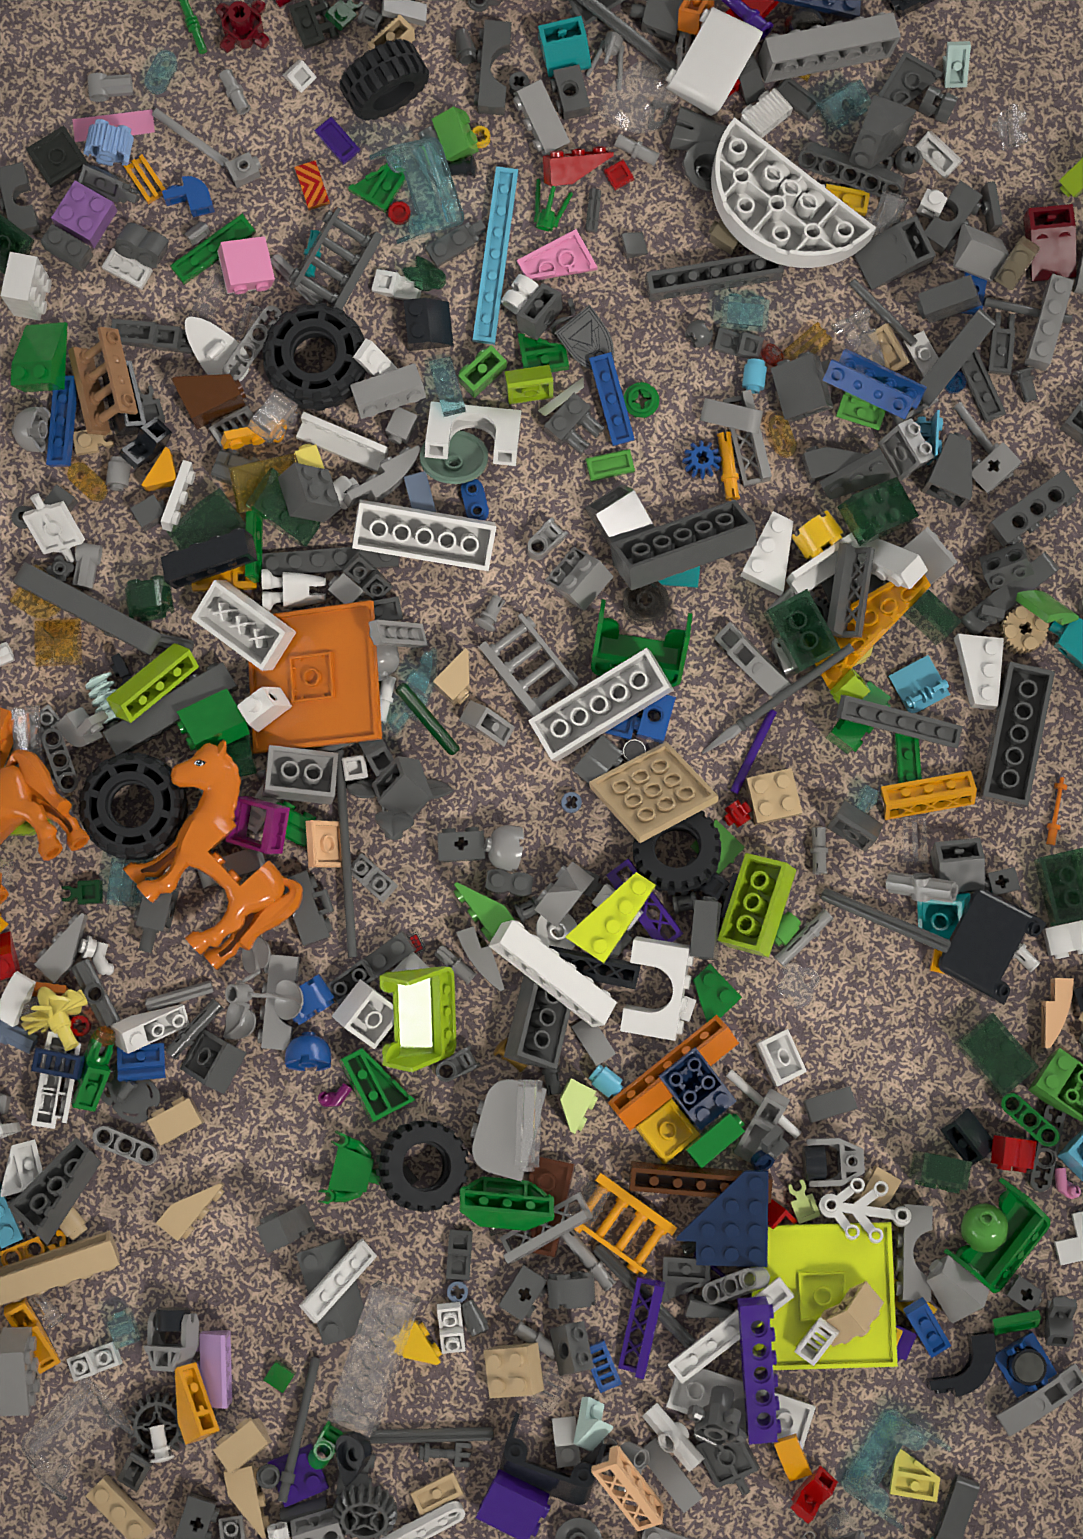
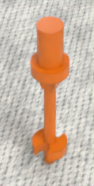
M1060 777L1059 783H1054V788L1058 789L1052 823H1047L1046 827L1048 829L1046 844L1055 846L1057 832L1061 829V825L1057 824L1062 790H1067V785L1063 784V777Z

